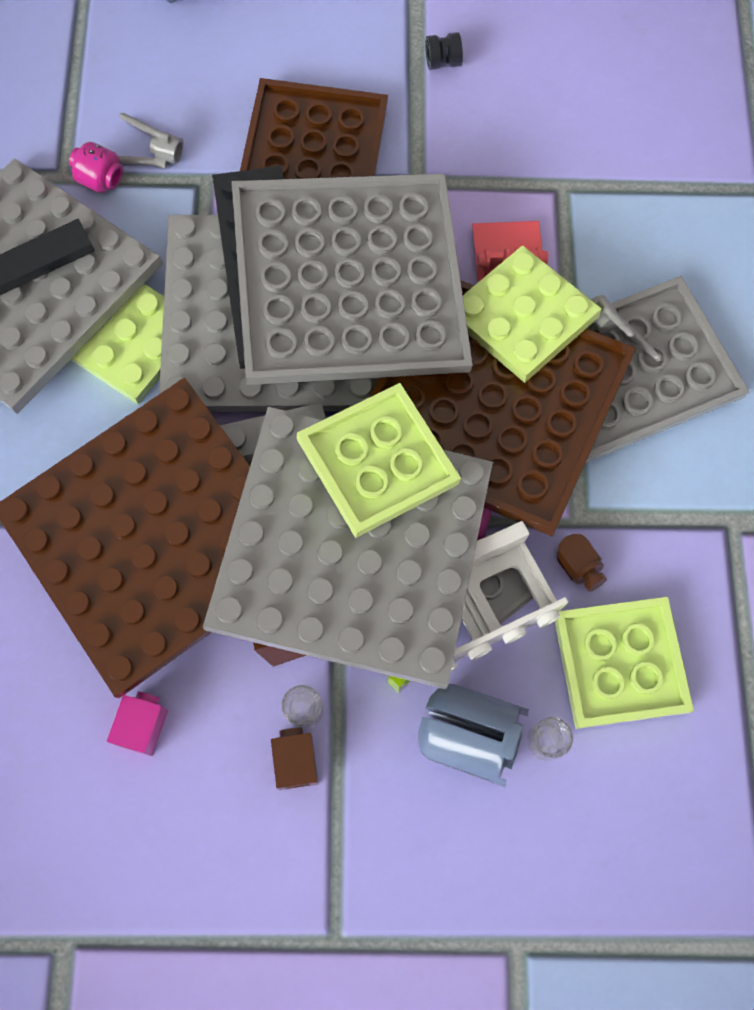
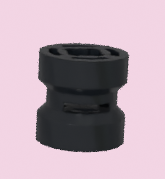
M459 32L448 33L446 37L441 38L437 35L426 36L425 51L429 70L439 69L442 65H449L451 68L462 65L463 49Z

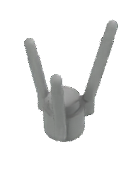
M120 113V119L153 136L150 142V152L155 154V158L118 156L120 164L154 165L166 169L168 162L172 164L179 162L184 145L182 138L159 131L136 118Z
M599 295L591 299L602 310L600 317L586 329L594 332L599 330L601 333H606L617 325L655 361H661V355L620 316L605 295Z

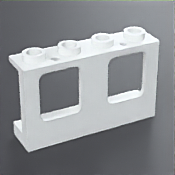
M523 521L477 541L462 614V621L471 637V642L455 649L451 671L457 667L455 661L469 656L471 661L476 660L492 651L490 645L503 639L505 644H509L527 634L525 628L537 623L542 628L555 622L560 618L559 611L568 603L566 597L558 601L556 600L527 548L525 541L530 533ZM509 568H515L520 572L539 610L505 626H501L480 588V582Z

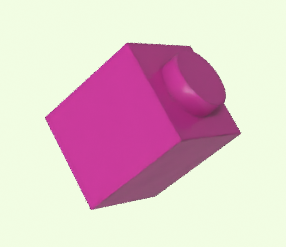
M137 691L135 698L124 695L106 742L153 756L168 710L158 705L160 698L140 691Z

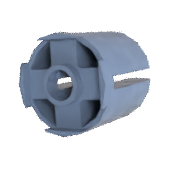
M448 684L446 689L438 688L430 696L426 710H429L428 715L442 721L422 717L418 731V743L422 754L434 762L505 787L506 780L500 777L504 767L509 769L513 767L522 738L521 730L523 725L518 723L519 716L521 714L528 717L529 709L455 684Z

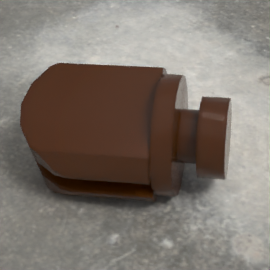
M571 534L560 542L557 561L571 581H574L577 585L584 583L588 592L594 591L607 581L603 572H600L604 567L601 561L602 558L584 535Z

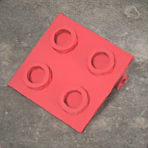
M539 221L472 223L478 282L522 245L545 264L548 263V252L542 250Z

